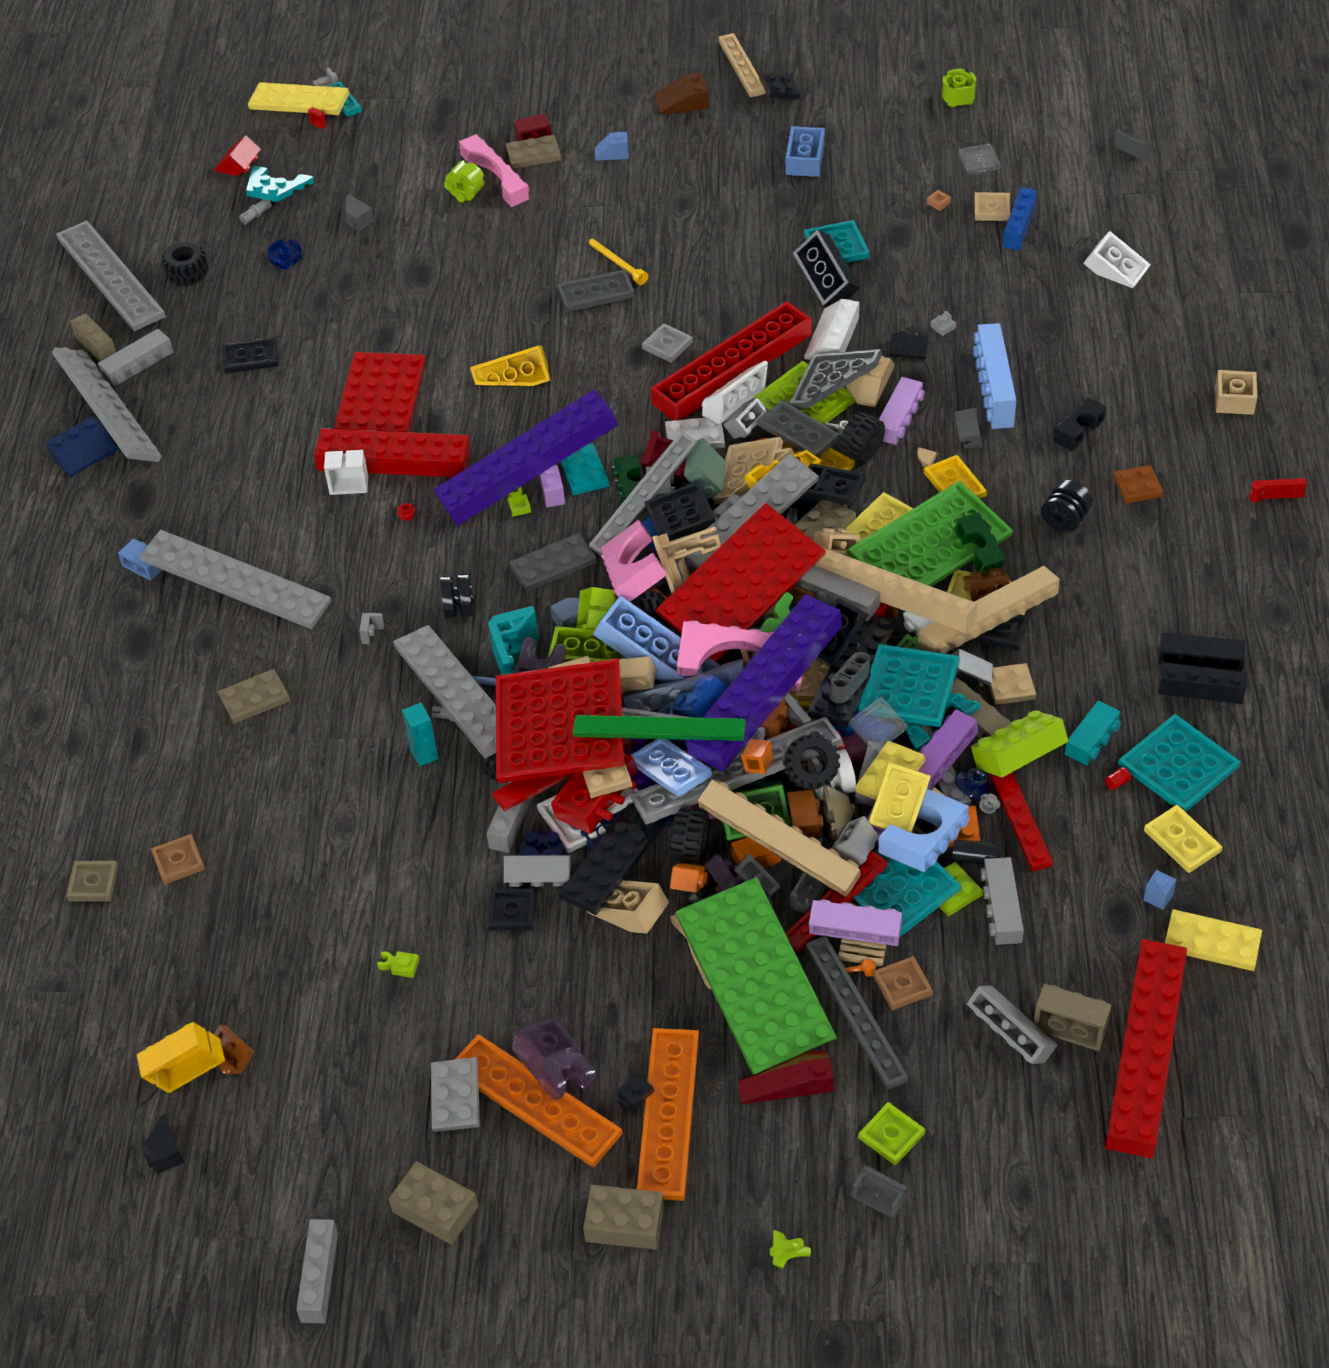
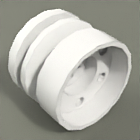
M845 749L836 750L837 754L840 753V759H838L840 768L837 770L838 774L825 786L833 789L836 788L837 791L843 794L855 792L856 780L850 757ZM820 755L818 760L816 757L808 759V773H819L823 767V760ZM823 787L815 789L816 797L820 801L823 800Z

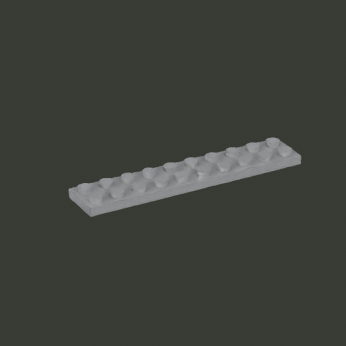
M84 221L56 234L60 243L133 331L166 317L163 309L88 221Z
M54 347L52 354L126 458L159 462L162 457L126 408L125 404L120 400L118 394L112 389L110 383L107 382L103 374L96 367V364L88 356V353L83 350L76 351L66 347Z
M161 529L140 555L141 561L309 629L314 627L331 603L330 596Z
M427 625L393 641L395 649L481 755L487 758L495 754L496 705L432 628Z
M823 717L766 740L771 742L774 759L766 774L745 772L741 757L745 750L743 749L724 772L709 764H705V766L711 769L712 776L680 797H677L660 784H655L630 794L631 800L645 824L656 822L661 818L677 813L680 808H689L697 805L698 799L711 780L717 783L719 781L725 783L731 791L785 769V766H783L785 752L791 743L803 735H823L824 739L827 740L829 738L832 741L831 744L833 746L836 745L837 748L843 746L842 738L828 719ZM806 750L801 754L800 762L812 759L820 754L814 750Z

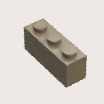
M86 313L70 321L75 337L99 362L116 353L113 340Z

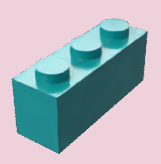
M1097 701L1068 739L1065 755L1085 765H1088L1092 759L1095 760L1102 745L1106 746L1109 742L1111 733L1119 729L1121 724L1119 720L1120 711Z
M418 703L403 709L402 713L409 748L418 765L422 766L438 759L431 719L423 704Z

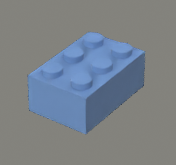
M791 126L786 153V175L820 177L825 146V128Z

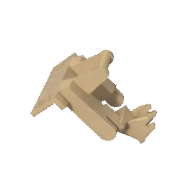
M716 527L672 542L669 541L667 533L652 537L660 562L666 570V579L671 593L683 584L676 561L685 582L690 577L684 559L686 556L699 551L704 555L716 551L723 545L719 534L702 539V536L717 531Z

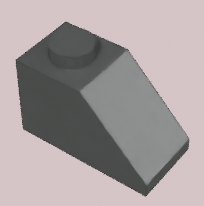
M348 194L346 196V222L349 227L360 232L374 222L373 211L371 207Z

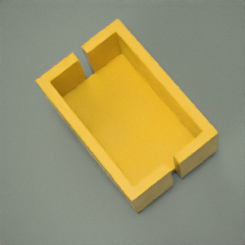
M194 1022L185 1025L180 1030L166 1036L161 1041L137 1054L141 1078L153 1085L156 1084L157 1087L167 1093H171L225 1061L220 1038L209 1031L206 1032L204 1028Z

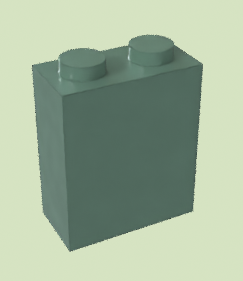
M702 438L697 441V445L686 458L684 476L691 483L699 481L708 500L723 492L727 462Z

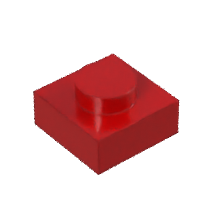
M311 107L308 110L310 124L321 129L325 128L327 125L324 112Z

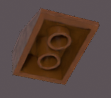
M702 73L685 75L654 93L660 115L709 109L708 90Z

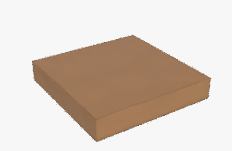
M192 834L151 848L164 885L205 870Z
M914 956L873 971V977L891 1010L933 996V990Z

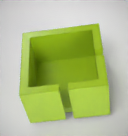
M595 587L581 590L576 628L596 630L600 621L617 601L614 590Z

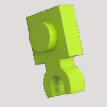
M521 487L518 488L517 492L508 494V504L513 517L531 513L527 495H522Z
M397 951L396 956H392L389 952H381V958L387 961L378 962L377 965L378 969L383 971L391 969L392 975L414 978L420 959L417 954Z

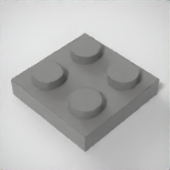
M663 323L642 343V349L672 363L693 343V337Z

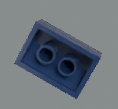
M94 416L87 418L46 442L51 459L69 477L74 476L118 450L103 424Z

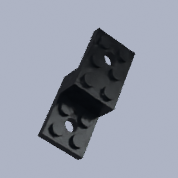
M810 463L808 468L818 475V481L790 507L792 509L796 508L797 511L808 513L821 500L854 506L866 480V474Z

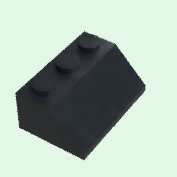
M837 598L832 606L841 611L842 627L815 659L828 667L836 664L869 616L866 612Z

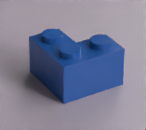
M714 675L702 676L697 681L693 693H681L675 699L672 711L678 716L703 718L728 687Z

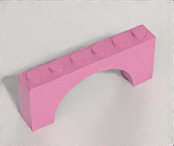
M639 520L601 547L603 552L601 557L607 567L606 570L612 581L611 584L614 587V592L618 597L622 596L629 602L667 575L665 568L653 553L638 562L632 563L640 551L653 541L649 532Z
M693 620L684 621L676 675L696 676L701 665L710 656L720 651L743 649L757 653L774 632L766 633L758 629L744 630L737 626L722 627L715 623L709 625L700 624L698 621ZM802 676L790 689L791 691L800 692Z

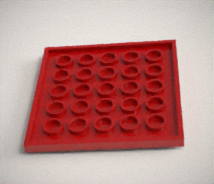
M619 658L496 676V779L498 783L625 766L624 738L573 736L576 715L623 716L621 665Z

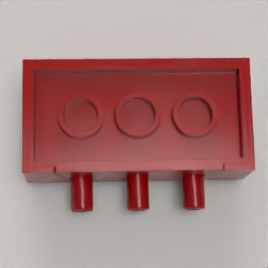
M624 753L625 764L632 782V787L629 788L635 789L637 783L632 780L637 773L634 757ZM577 772L571 776L551 802V806L556 819L591 834L602 818L608 821L612 819L613 813L607 810L614 802L619 805L624 803L625 798L620 796L624 789L591 798L583 773Z

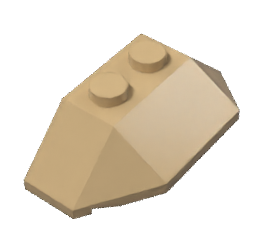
M881 356L876 368L846 385L857 404L876 407L894 368V363L890 358Z

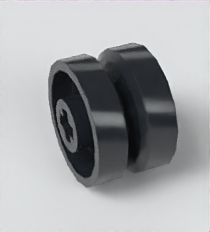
M468 573L457 575V587H454L451 575L440 576L445 619L456 618L457 605H459L462 617L473 616V591Z

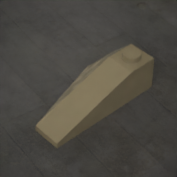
M823 786V815L831 849H833L832 847L846 825L852 821V817L856 816L854 804H850L848 795L829 786Z

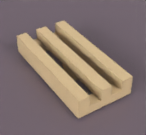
M842 938L838 957L842 961L860 964L864 960L870 959L875 966L883 967L886 944ZM844 952L857 953L858 955L849 954V953H844ZM867 955H869V956H875V957H880V958L867 957Z

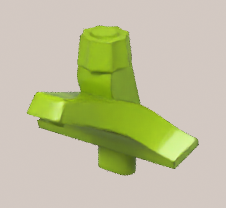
M773 1230V1247H770L773 1265L784 1268L787 1260L791 1258L811 1256V1248L804 1247V1242L801 1238L787 1240L783 1233Z

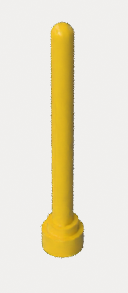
M589 240V244L631 274L634 282L642 285L647 281L648 274L644 270L633 268L596 240Z

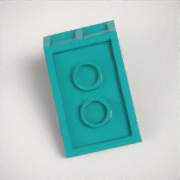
M533 606L495 615L488 622L492 651L501 675L515 673V670H512V668H515L514 661L521 659L539 640Z

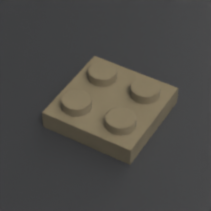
M74 861L66 895L67 900L111 901L118 870L117 861Z

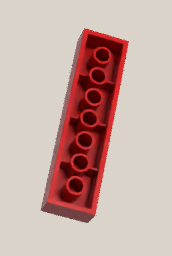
M321 428L314 458L317 471H325V452L343 451V454H346V451L364 450L368 473L454 477L467 469L471 448L469 435Z

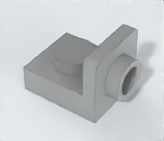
M327 68V76L312 81L313 86H328L338 82L336 73Z
M362 613L359 630L361 643L370 644L371 636H374L375 629H384L383 615L381 613Z

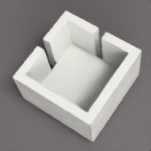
M364 450L346 451V454H343V451L325 452L324 470L330 495L368 493L369 476Z

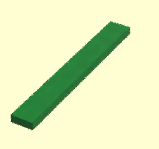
M576 715L573 736L744 741L746 721L745 719Z

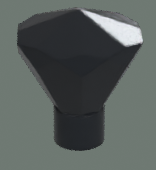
M704 888L696 893L685 891L684 896L687 904L690 906L703 900V898L709 896V890Z

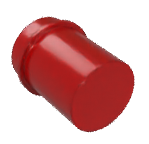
M1125 767L1118 768L1114 773L1105 778V783L1109 789L1115 790L1121 785L1128 783L1131 780V775Z

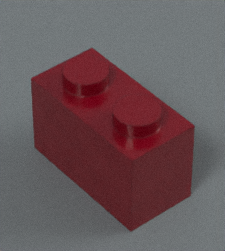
M545 113L513 121L514 133L518 141L551 135V125Z

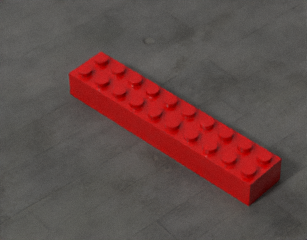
M786 301L651 388L652 405L673 421L682 420L702 407L705 398L715 393L716 390L722 388L740 373L763 361L771 362L811 336L812 318Z
M1145 939L1141 940L1105 1149L1153 1159L1187 947Z

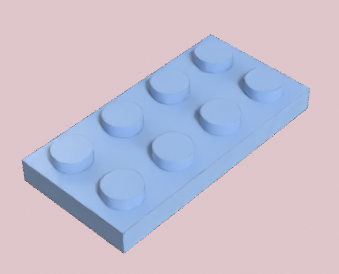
M656 739L631 755L634 757L638 770L677 797L687 793L712 776L710 768L667 739Z

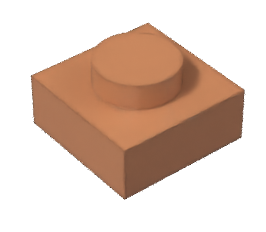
M939 190L927 197V204L939 211L951 203V197Z

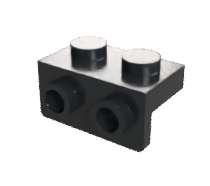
M897 331L892 333L889 355L926 359L928 336L920 332L907 334L904 331Z

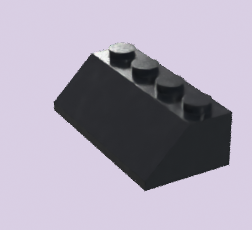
M816 230L793 252L823 306L834 304L841 299H848L860 288L829 234Z

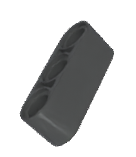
M863 652L854 653L832 677L829 693L831 701L834 703L846 702L865 681L869 673V655Z

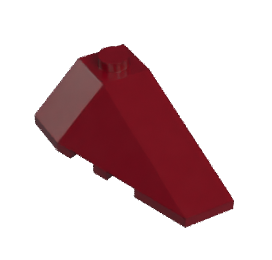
M826 1049L805 1052L758 1074L738 1081L741 1104L833 1092L834 1077L830 1057Z

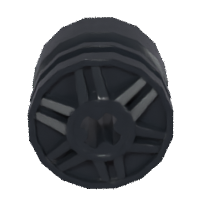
M1064 480L1057 484L1051 495L1047 498L1041 507V514L1050 527L1060 532L1069 533L1075 531L1083 517L1092 507L1093 499L1090 492L1080 483Z

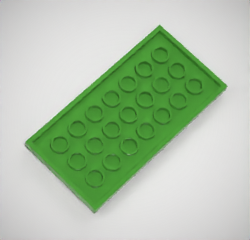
M958 481L847 550V555L853 559L932 587L971 562L975 551L981 549L973 543L962 545L954 531L958 518L980 513L982 518L986 520L989 531L995 536L997 545L1012 536L1013 530L961 481Z
M757 877L676 911L675 915L753 1075L837 1039Z

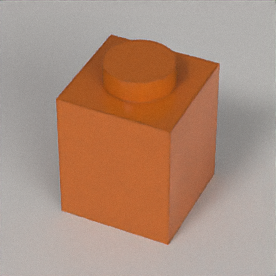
M750 739L741 755L745 772L766 774L774 759L770 741Z

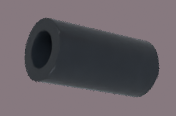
M955 839L952 861L984 865L985 859L1001 858L1002 849H998V844Z

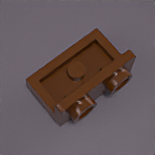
M999 568L990 569L986 573L972 572L969 576L963 577L964 585L970 589V597L973 602L1010 584L1009 576Z

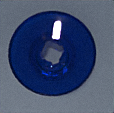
M972 768L956 774V786L965 795L980 799L983 794H990V785L983 771Z

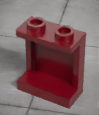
M652 430L641 460L643 472H646V467H652L674 440L661 438L660 432ZM686 458L673 473L675 479L687 481V478L684 476Z

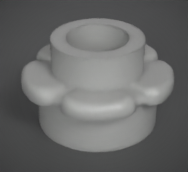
M983 794L980 797L979 806L983 812L990 814L1000 807V801L995 795Z

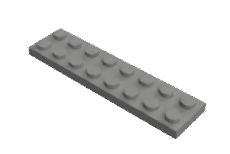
M789 453L721 515L716 522L707 528L716 527L717 531L702 536V539L719 534L722 544L725 543L765 503L770 505L779 514H782L818 481V475ZM699 551L686 556V559L696 568H699L715 551L704 555Z

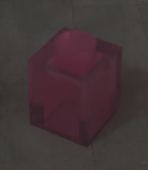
M859 733L843 737L842 742L852 765L864 762L868 748L866 741L861 740Z

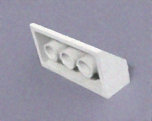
M841 299L824 309L804 359L811 360L815 354L846 351L859 319V302Z
M763 361L748 368L722 388L716 390L715 393L705 398L702 403V416L719 425L729 419L743 403L751 400L752 397L765 389L768 362Z

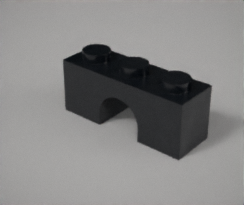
M1087 397L1077 405L1073 412L1068 413L1061 423L1056 424L1053 430V442L1073 451L1083 442L1085 427L1095 430L1105 421L1107 407Z

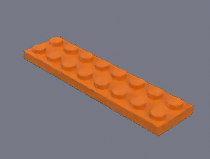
M653 1028L648 1082L654 1087V1093L646 1098L637 1190L663 1192V1200L685 1201L699 1030Z
M479 1034L455 1058V1060L476 1057L478 1059L480 1092L593 1168L623 1134L620 1127Z

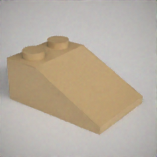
M623 880L599 913L594 916L627 931L647 934L669 901L658 883Z

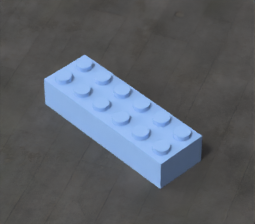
M1000 323L978 325L977 332L974 333L976 346H973V355L977 357L976 370H980L978 372L979 383H982L981 395H985L983 403L984 408H987L986 420L987 422L990 421L991 429L1012 428L1015 421L1016 396Z
M620 596L600 621L593 635L627 659L650 656L657 669L655 678L663 684L689 678L690 676L676 675L681 638ZM708 658L701 665L697 675L720 665Z

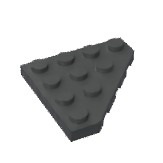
M880 349L813 355L790 405L797 409L810 408L873 370L881 359L882 353Z

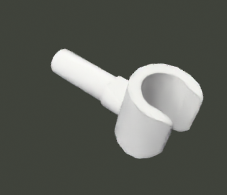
M841 421L839 425L826 423L825 426L838 430V433L841 435L848 421Z

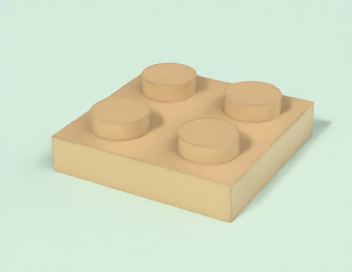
M975 192V220L1008 221L1010 217V193Z
M1027 663L993 667L992 683L989 686L995 705L1036 700V692Z

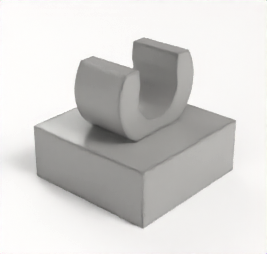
M945 311L944 314L938 315L936 319L931 321V328L944 336L956 328V322L951 319V314Z

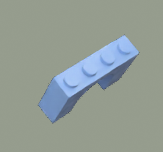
M929 789L926 790L917 818L935 825L938 829L932 833L920 835L910 833L890 824L879 836L878 852L924 873L930 865L933 866L937 857L941 852L944 853L948 844L951 840L957 838L959 831L962 827L965 828L970 819L968 805Z

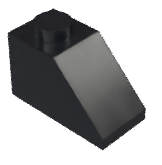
M164 1114L160 1116L145 1144L149 1152L145 1154V1158L150 1168L155 1167L157 1174L184 1163Z

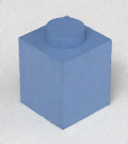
M1156 870L1146 885L1144 901L1164 910L1174 895L1177 879Z

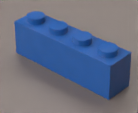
M1020 187L1004 230L1003 248L1020 251L1036 208L1037 190Z

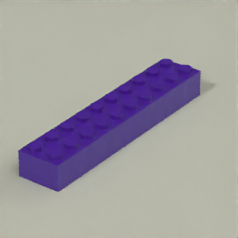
M593 389L434 489V492L456 526H459L618 426V422L611 408L598 392Z
M805 594L703 717L745 719L744 741L686 740L689 755L724 772L842 627L841 611Z

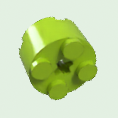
M965 69L948 71L947 75L943 77L942 98L948 103V106L970 105L974 102L976 91V76L974 73H966Z
M465 161L458 162L448 173L444 182V187L462 203L473 199L485 184L482 178L484 176L483 172L472 162H469V164L464 163Z

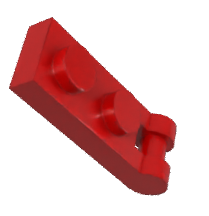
M1306 478L1254 481L1251 485L1252 491L1250 492L1249 499L1252 502H1259L1261 499L1304 497L1307 486Z

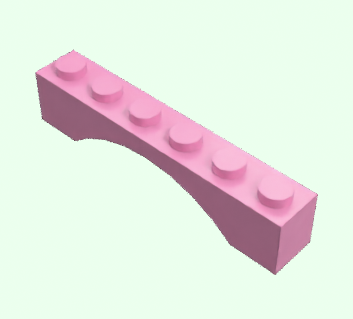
M475 134L459 141L461 156L468 163L472 162L475 165L485 167L502 181L503 199L511 207L529 200L528 192L530 190L528 184L523 182L519 175L515 174L511 167L506 165L502 158L483 139Z

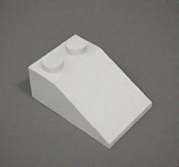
M1110 231L1083 263L1095 274L1131 288L1137 284L1151 265Z

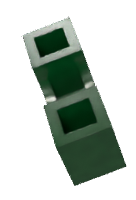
M636 454L613 458L614 466H611L613 478H617L615 480L616 489L621 491L619 493L621 504L641 480L640 466Z
M980 513L958 518L954 531L962 545L973 543L981 548L975 551L971 560L977 572L986 573L993 568L1002 569L1006 560L1005 554L998 547L995 536L989 531L987 522Z

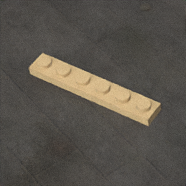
M735 34L719 36V43L749 97L765 94V89L759 80V76Z

